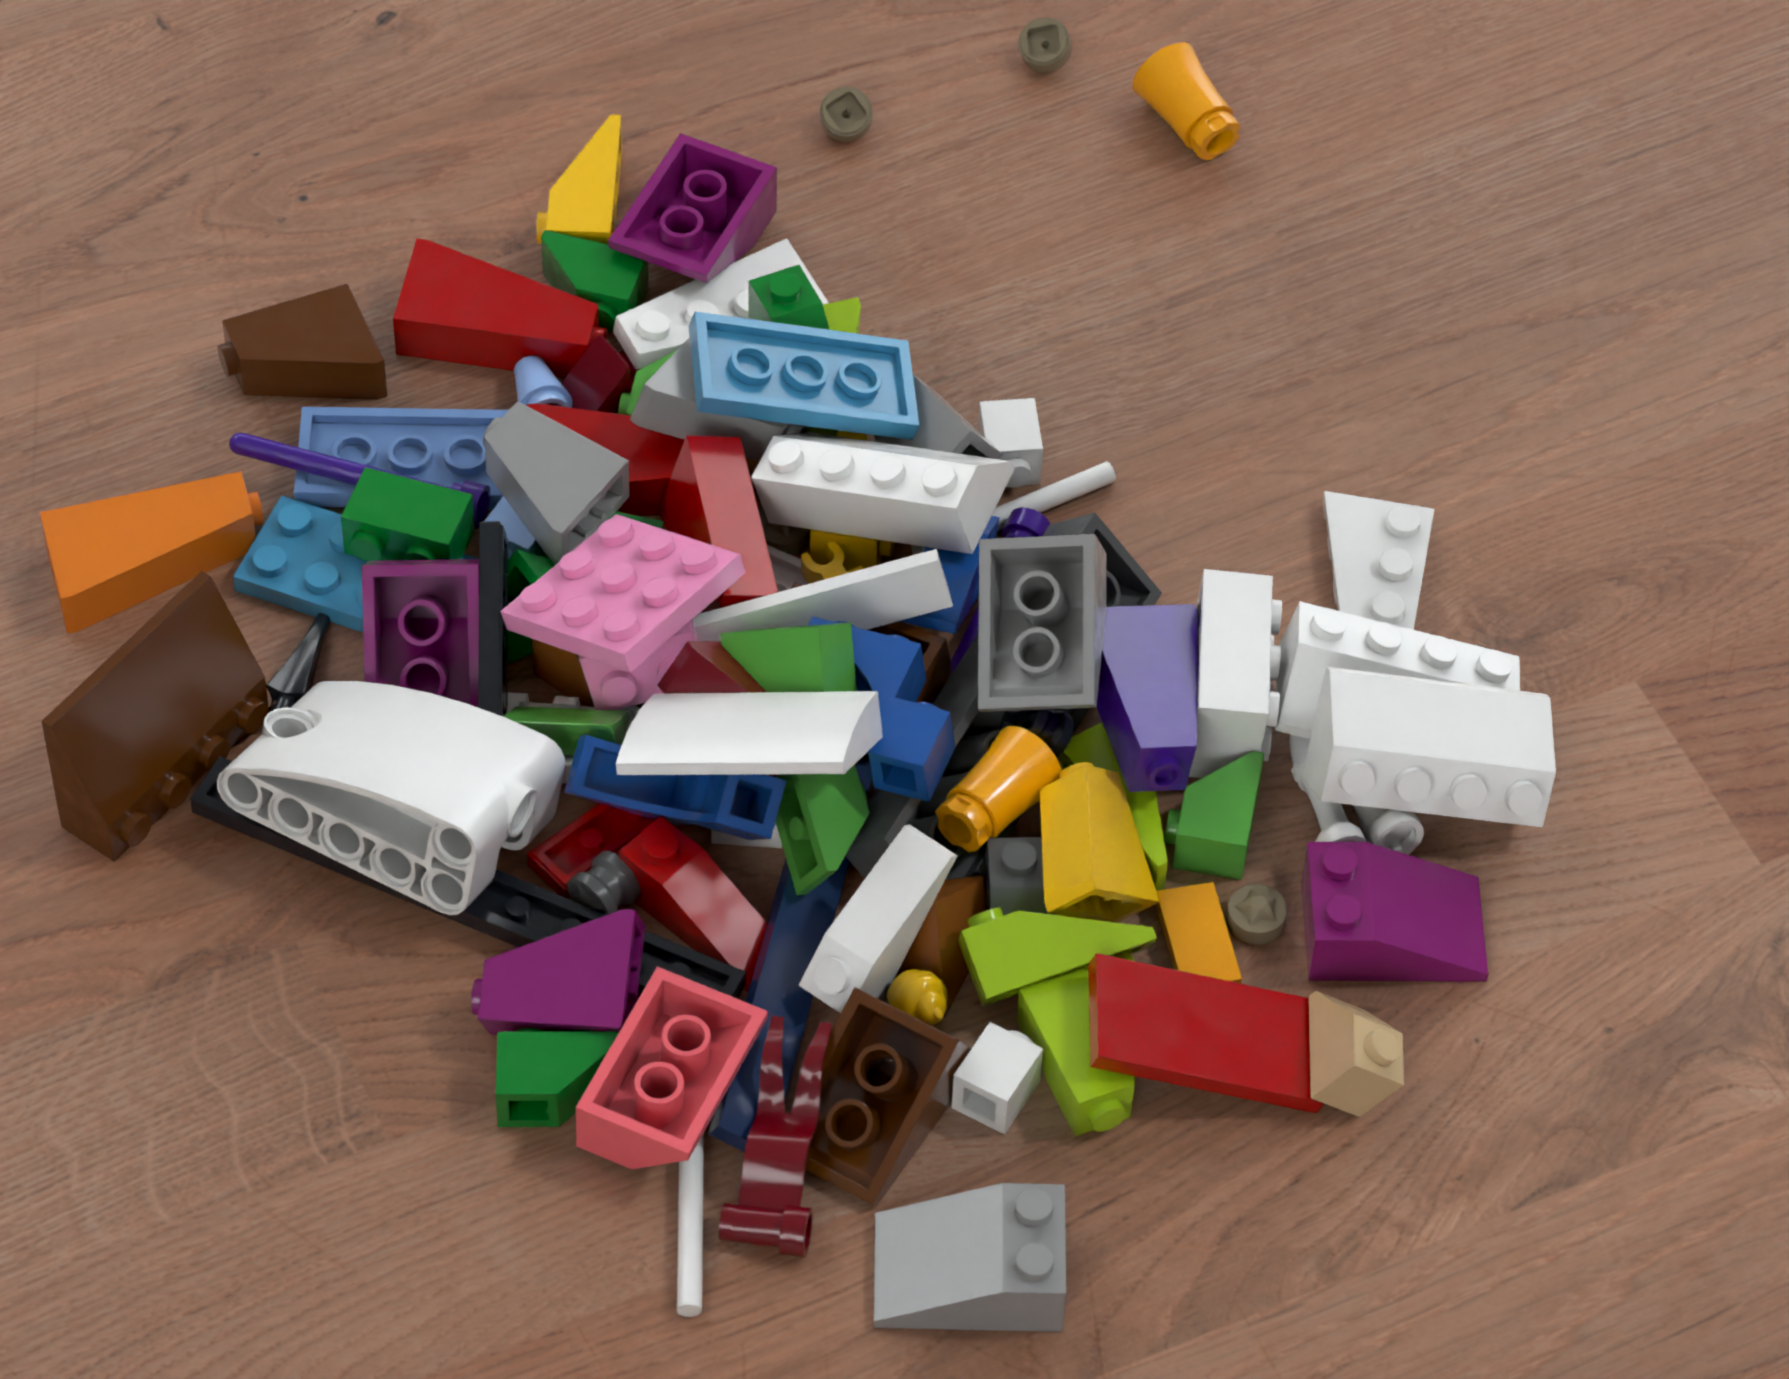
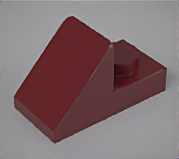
M599 335L591 342L561 384L572 398V408L618 414L622 392L631 393L636 371L640 369H635L624 350L617 352L602 335Z

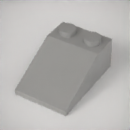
M1095 534L979 539L978 710L980 712L1096 708L1106 618V552Z
M1000 1183L875 1213L873 1328L1062 1332L1066 1301L1065 1184Z

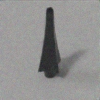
M323 613L317 615L300 644L266 685L272 698L269 712L284 707L291 708L312 688L320 651L330 624V617Z

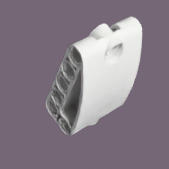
M323 681L313 686L291 708L275 709L266 715L262 734L219 773L217 789L223 801L236 812L428 907L447 915H458L492 882L495 876L500 848L521 850L553 819L557 810L565 770V757L557 743L548 736L508 718L464 702L395 685L361 681Z

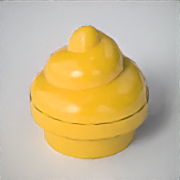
M917 969L904 971L894 979L889 987L887 994L889 1005L930 1026L940 1022L946 1012L948 1000L947 987L938 976L930 971H920Z

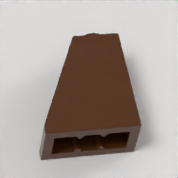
M348 284L222 320L225 343L217 345L219 359L227 377L236 376L244 395L380 399L387 397L384 358Z

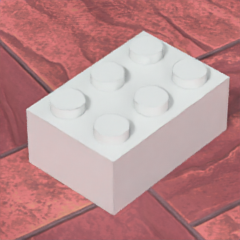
M1210 569L1203 570L1196 605L1198 611L1197 748L1189 777L1203 778L1251 751L1263 752V761L1268 762L1272 737L1271 727H1276L1280 703V693L1273 691V681L1270 680L1277 681L1281 659V646L1274 645V635L1271 634H1279L1282 616V600L1272 599L1273 576Z

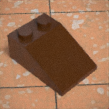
M854 987L831 1031L822 1071L819 1118L814 1137L810 1143L805 1170L876 1207L952 1101L954 1074L971 1049L960 1040ZM792 1104V1106H791V1108H790V1110H789V1112H788V1113H790V1114H791V1110H792L793 1104Z

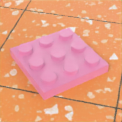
M615 514L611 519L603 522L598 530L573 551L565 554L554 567L535 583L527 586L516 599L500 612L506 629L631 673L742 577L746 571L741 555Z

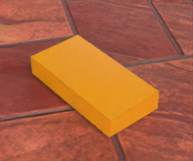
M1214 882L1156 891L1160 902L1155 904L1173 969L1241 984V973Z

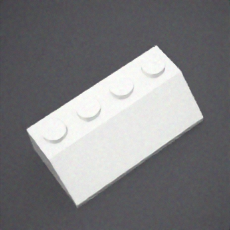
M808 432L773 436L751 479L769 523L973 554L1015 468L1012 461Z
M1299 601L1279 644L1281 646L1279 675L1276 681V692L1280 693V703L1275 731L1310 739L1326 666L1520 691L1519 656Z
M1326 666L1302 773V779L1320 801L1543 827L1556 774L1551 700L1547 694Z

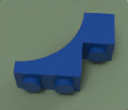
M812 616V618H811V620H810V622H809L808 625L848 623V622H845V621H835V622H833V621H829V620H825V619H821V618H817V617H813V616ZM851 624L857 691H878L883 737L868 751L874 788L930 802L953 754L955 742L950 711L939 709L937 706L927 702L916 703L926 682L921 644L912 642L900 635H885L857 628Z
M588 735L579 736L564 793L653 820L662 816L673 826L696 824L746 840L771 839L786 785L785 780L765 774L617 775L616 761L622 745Z

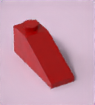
M662 816L658 817L619 851V858L631 869L641 887V896L634 903L695 951L746 971V986L744 990L748 992L766 930V921L702 847Z

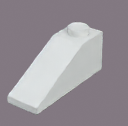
M904 825L824 934L799 986L839 1013L842 1012L854 987L883 1001L957 855L913 826Z

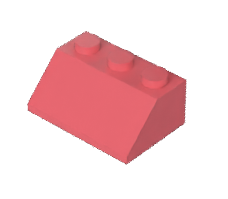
M657 966L576 1106V1147L629 1169L688 1161L768 1018V1011Z

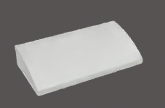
M878 691L653 694L638 711L626 733L616 761L617 775L845 774L883 737Z

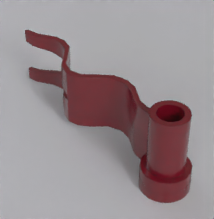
M772 1015L762 1052L758 1108L745 1146L738 1205L731 1203L723 1204L719 1221V1240L779 1248V1253L782 1255L803 1258L807 1256L812 1234L813 1210L812 1208L801 1207L807 1155L819 1118L822 1071L826 1049L831 1036L832 1023L820 1022L807 1049L800 1069L795 1100L790 1114L785 1113L782 1069L784 1017Z

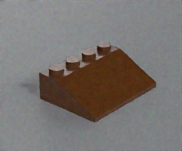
M201 571L41 721L61 827L114 862L130 846L135 847L139 845L148 835L151 826L168 809L178 807L186 799L191 787L210 771L219 756L226 758L229 750L247 733H253L260 728L266 715L269 713L265 676L213 579L205 572Z

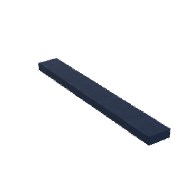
M862 757L855 763L860 782L864 786L867 799L872 772L870 761ZM844 857L836 872L807 895L796 894L785 858L745 1001L768 1011V1018L714 1113L709 1130V1135L745 1152L748 1134L755 1120L758 1108L762 1052L772 1015L784 1017L782 1069L784 1097L786 1099L814 996L800 987L799 983L824 934L834 921L850 862L846 857Z

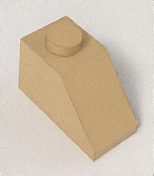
M1318 991L1309 995L1311 1098L1361 1117L1404 1086L1403 1033L1361 1008Z

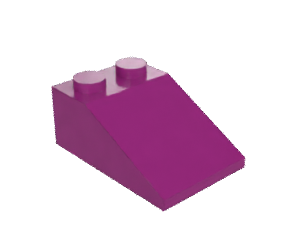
M680 133L608 240L609 248L708 283L755 246L777 212V167Z
M479 559L368 561L363 564L361 568L365 682L395 685L429 692L478 707Z
M1307 842L1301 889L1308 981L1487 982L1488 966L1479 877L1368 842Z

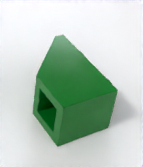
M524 1028L516 1032H497L495 1098L498 1127H560L576 1113L578 1102L619 1032H543L534 1028Z

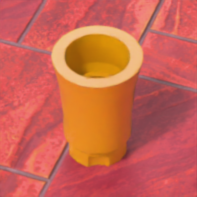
M1178 42L1158 50L1136 72L1132 83L1133 91L1155 109L1173 128L1184 144L1192 148L1199 158L1212 160L1235 145L1240 137L1238 134L1240 124L1233 117L1232 109L1207 76L1190 44Z
M1018 726L1003 728L983 757L949 791L946 800L935 811L939 820V830L952 845L960 846L967 852L977 851L989 838H996L1009 824L1038 803L1042 787L1060 779L1059 773L1062 769L1057 757L1042 739L1029 730Z

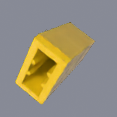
M1089 762L1074 764L1063 769L1059 773L1060 779L1040 789L1044 903L1047 913L1118 923L1159 903L1160 901L1119 772L1095 767Z

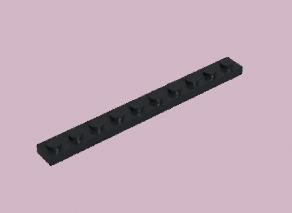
M219 756L190 798L192 813L516 947L527 945L607 915L497 869L492 882L463 912L458 915L441 913L230 808L218 792L217 778L219 773L232 761ZM645 930L638 997L642 994L658 966L734 998H739L746 986V971Z

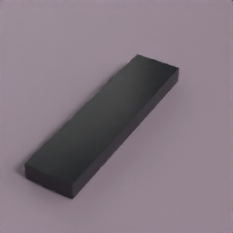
M500 521L480 522L478 708L503 717L507 714L508 630L500 611L508 605V538Z

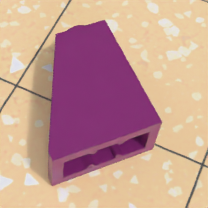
M622 909L486 959L484 962L483 978H476L473 983L471 994L472 1013L478 1015L477 1019L492 1035H497V1032H516L524 1028H534L543 1032H620L637 1002L646 926L636 910Z

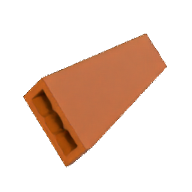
M239 471L40 512L46 550L66 633L81 631L195 578L201 571L209 572L246 555L256 539L255 526L264 525V517L258 492L247 493L242 472Z

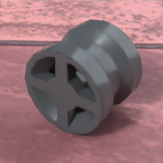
M602 851L593 859L592 869L587 873L578 872L567 882V890L572 901L607 915L617 912L622 904H632L641 896V887L637 878L619 856L611 851Z

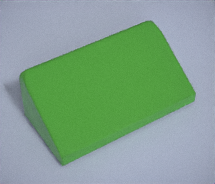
M516 706L503 717L548 736L561 748L563 755L574 756L579 736L582 735L622 745L630 720V712L627 710Z

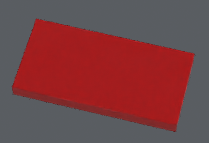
M1096 953L1089 962L1090 1067L1316 1114L1325 1104L1312 1099L1310 1094L1309 998Z

